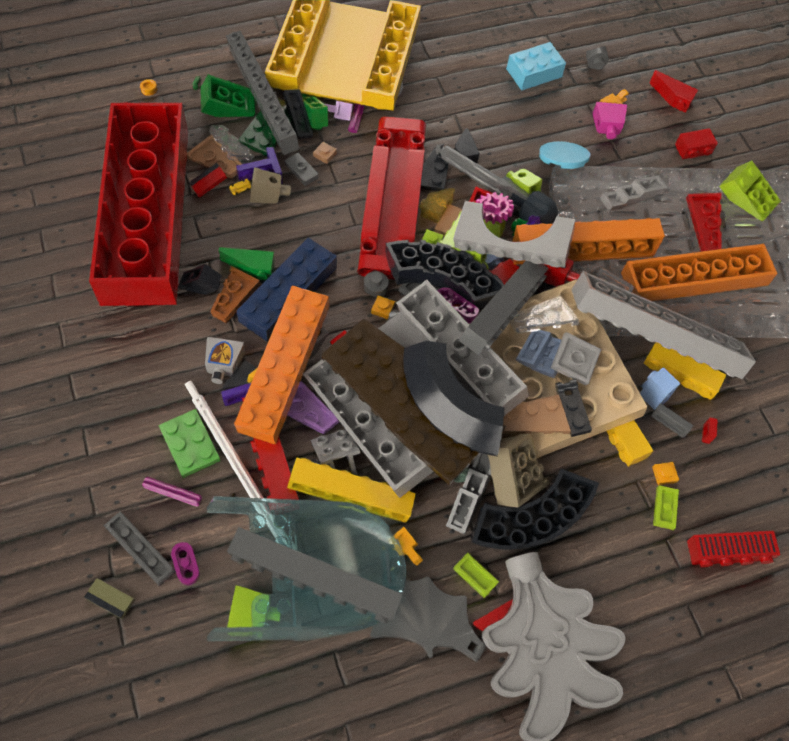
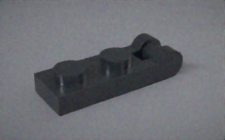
M571 379L567 383H555L557 395L559 394L571 430V437L591 433L592 428L576 379ZM571 390L572 395L566 396L565 391Z

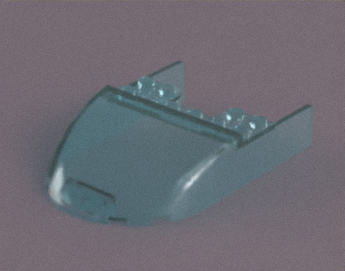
M214 496L207 507V513L247 514L249 516V530L252 533L396 592L402 593L404 590L406 563L402 547L398 539H395L390 532V527L378 515L374 516L366 511V508L337 501ZM272 577L273 594H261L252 601V627L214 628L208 634L207 641H307L361 631L376 625L379 621L375 620V615L367 612L366 615L355 612L354 606L346 604L344 607L334 603V598L325 595V598L316 596L312 593L313 589L305 587L302 590L293 586V581L285 578L284 581H280Z

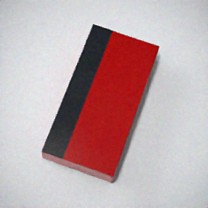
M216 163L190 181L189 184L200 198L228 177Z

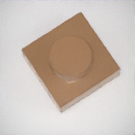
M322 142L313 152V157L328 164L337 154V149Z

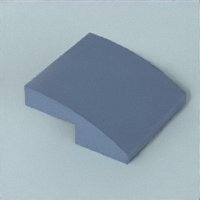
M533 328L516 360L536 372L555 378L558 372L551 369V365L561 339L552 337L550 332Z

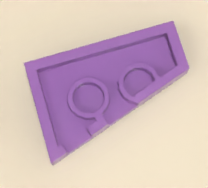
M300 381L287 416L324 435L337 425L339 420Z

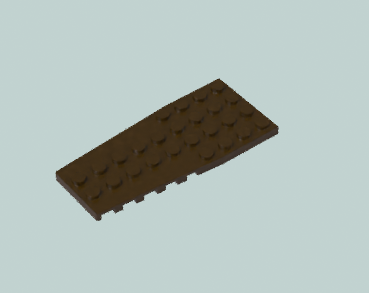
M362 319L322 353V360H326L335 374H339L345 380V384L358 394V398L363 403L366 402L369 405L371 411L385 422V426L403 445L450 485L481 453L470 450V447L461 443L457 444L451 437L443 432H439L424 413L420 412L414 402L410 389L407 387L403 367L404 347L366 319Z

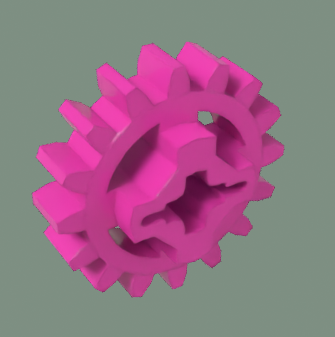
M496 192L491 195L487 193L486 197L481 195L480 199L476 200V203L483 204V219H485V223L492 221V224H495V221L502 223V220L507 221L508 217H512L514 210L513 200H509V196L503 197V193L497 195Z

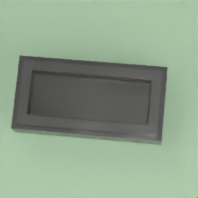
M661 403L651 415V417L682 438L693 427L691 423Z

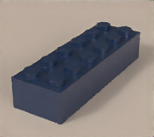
M308 237L237 310L239 323L268 342L291 286L315 292L337 269V256Z

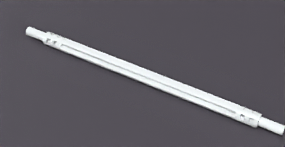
M188 381L185 386L193 398L192 402L203 417L276 542L294 549L293 544L289 541L203 395L199 394L192 381Z

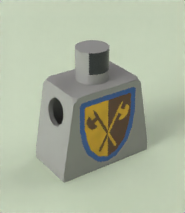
M207 337L205 366L207 372L212 374V382L222 384L224 376L231 377L245 354L244 342Z

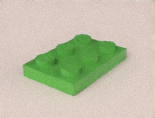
M196 409L158 425L182 478L221 461Z

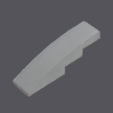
M659 175L635 179L630 185L619 186L615 192L604 193L600 200L609 211L644 201L667 190L668 187Z

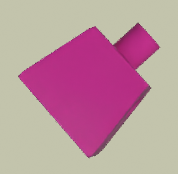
M596 102L592 114L597 132L606 134L608 139H614L616 135H619L625 123L627 104Z

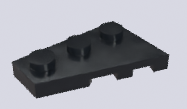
M435 147L423 164L420 189L444 192L449 163L441 158V153L436 154Z

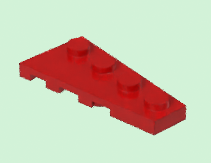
M721 193L688 194L686 197L701 252L722 249V232H720Z

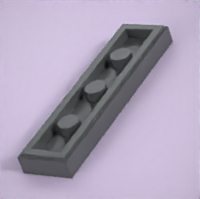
M121 511L103 525L158 586H161L176 572Z

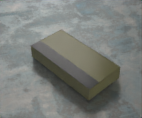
M96 578L84 596L86 600L120 619L124 618L135 601L134 598Z

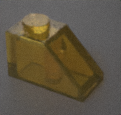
M449 188L429 193L427 198H423L420 203V216L438 223L449 204L453 202L455 189Z

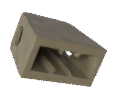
M254 168L250 202L276 204L278 203L279 195L290 196L291 186L281 184L282 176L280 174Z

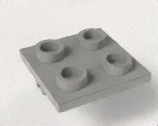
M346 429L311 440L320 464H328L335 469L333 460L347 456L351 473L357 475L353 456L360 454V450Z

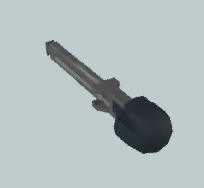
M444 143L436 146V154L441 153L443 160L470 176L471 179L486 187L492 193L496 192L497 195L503 193V197L509 196V200H513L514 209L519 211V218L528 221L529 217L534 215L540 217L541 223H554L556 216H558V209L555 202L540 191L528 194L525 190L515 185L510 178L506 176L503 178L498 177L450 146L446 145L443 147Z

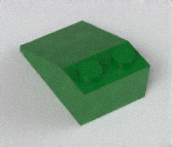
M209 74L201 86L202 113L214 117H254L255 100L249 88Z

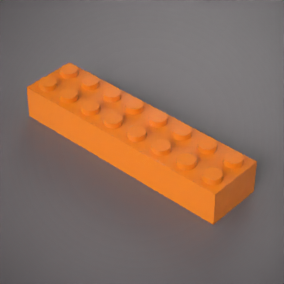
M660 218L575 222V230L567 258L574 262L654 257L665 237ZM553 224L517 225L512 242H526L536 239L546 233ZM513 259L514 265L525 262V260L517 261Z
M765 244L627 261L621 272L627 291L650 301L768 286L778 274Z
M291 286L234 423L238 433L276 444L329 310V296Z

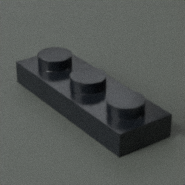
M300 89L284 90L283 97L297 139L311 138L313 132Z

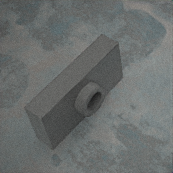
M299 153L284 160L285 166L304 186L319 178V174Z

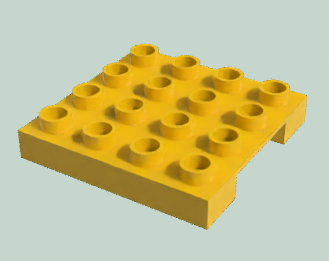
M293 0L265 70V77L271 87L282 91L300 89L301 93L314 95L318 98H330L345 103H356L380 110L394 111L419 25L421 6L390 0L387 12L334 3L330 2V0Z

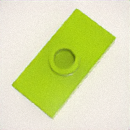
M660 485L656 488L653 526L671 530L676 528L678 489Z

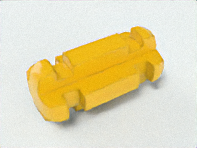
M245 179L244 182L235 183L233 187L231 185L229 189L232 195H236V193L239 194L246 191L247 188L250 189L251 184L248 179Z

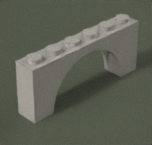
M469 201L464 202L453 238L455 248L462 251L469 250L479 254L486 253L496 257L513 258L517 261L525 260L534 264H547L556 268H565L575 230V219L556 216L551 228L540 237L526 242H510L495 236L486 227L483 221V204Z

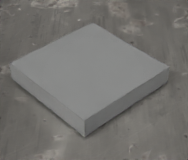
M566 332L562 337L551 369L587 385L591 379L601 349Z

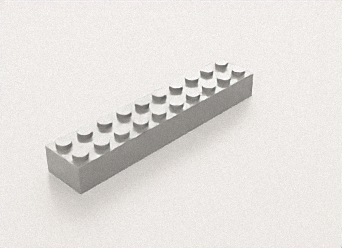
M585 271L582 272L571 289L577 308L581 312L594 314L599 320L610 321L614 326L626 328L634 335H642L650 342L656 341L666 349L670 350L672 348L680 355L685 357L688 355L701 364L704 362L714 370L718 371L720 369L730 377L736 376L743 379L756 362L744 342Z

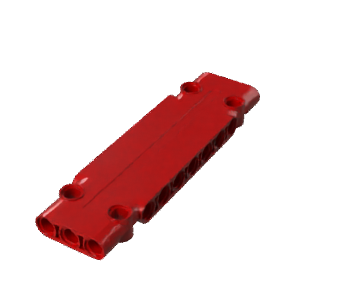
M382 117L379 119L361 231L360 256L357 270L361 276L365 277L370 272L379 271L385 274L388 279L395 280L387 262L385 244L401 240L415 242L426 123L422 120Z

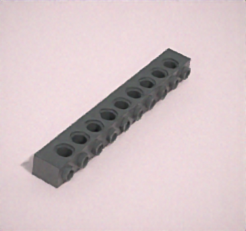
M241 30L225 35L229 50L283 155L298 150L299 145L296 133Z

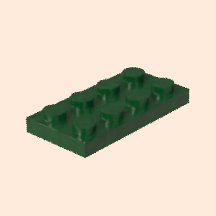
M278 99L291 124L285 101ZM261 110L238 139L239 145L267 156L266 148H275L278 144Z

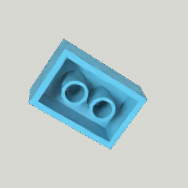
M548 42L509 55L507 71L522 91L561 78L566 62L552 43Z

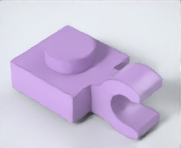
M336 101V106L325 104L329 112H334V118L351 121L353 104Z

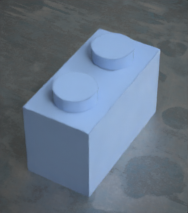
M663 367L658 372L654 370L649 374L648 380L641 386L643 389L640 394L655 410L660 403L664 404L669 400L681 383Z

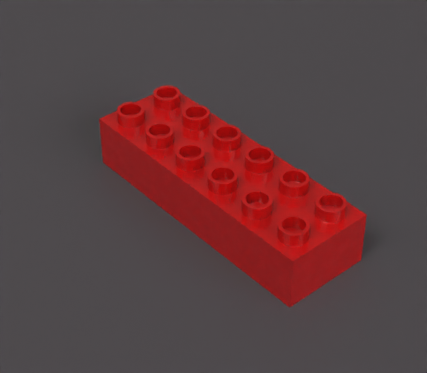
M182 103L110 104L89 278L90 285L100 306L177 305L188 128Z

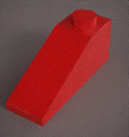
M657 70L654 71L649 83L670 106L686 113L698 92L697 89Z

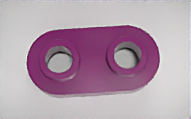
M180 542L171 551L175 571L182 584L187 586L193 585L200 577L196 557L190 544ZM182 552L187 553L184 558H180V554ZM187 572H193L190 578L185 577Z

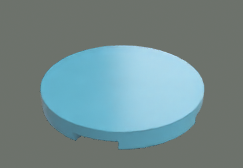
M558 141L542 145L539 157L548 165L553 163L561 165L563 169H576L583 167L589 161L590 152L578 144Z

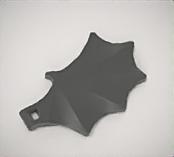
M390 572L384 587L403 595L392 622L388 621L387 624L375 620V615H373L371 637L373 639L381 637L402 638L414 642L424 648L429 658H433L432 650L434 648H453L478 662L487 646L477 637L468 622L467 597L453 596L442 592L429 577L409 581L400 578L394 572ZM471 642L477 645L473 652L467 649Z

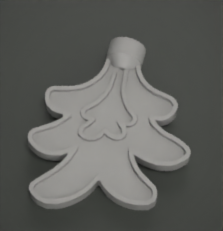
M533 552L505 561L513 585V602L505 617L483 630L482 639L491 651L496 653L507 652L509 654L502 667L491 679L492 689L497 694L509 698L524 695L532 689L529 707L519 729L520 737L524 741H550L558 735L569 716L571 701L582 707L599 709L611 706L621 700L623 696L621 684L616 679L596 671L587 662L604 661L617 655L624 646L625 635L615 627L597 625L582 619L592 611V595L584 589H568L554 584L544 574L538 553Z

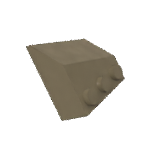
M526 433L501 439L498 457L488 455L497 505L520 507L550 484L548 478H544L542 474L544 468L542 464H538L536 459L538 452L530 434Z

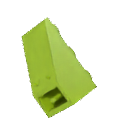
M753 161L736 167L719 186L731 202L760 221H764L781 201Z

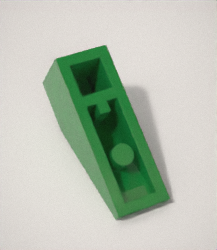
M301 93L311 128L319 130L322 127H327L328 107L314 95Z
M219 247L220 260L259 280H267L273 274L275 265L274 252Z

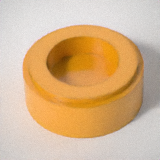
M147 79L140 84L141 92L144 95H154L158 90L154 80Z

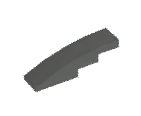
M481 453L475 459L472 468H469L463 487L459 489L446 524L447 527L462 534H466L492 477L488 455Z

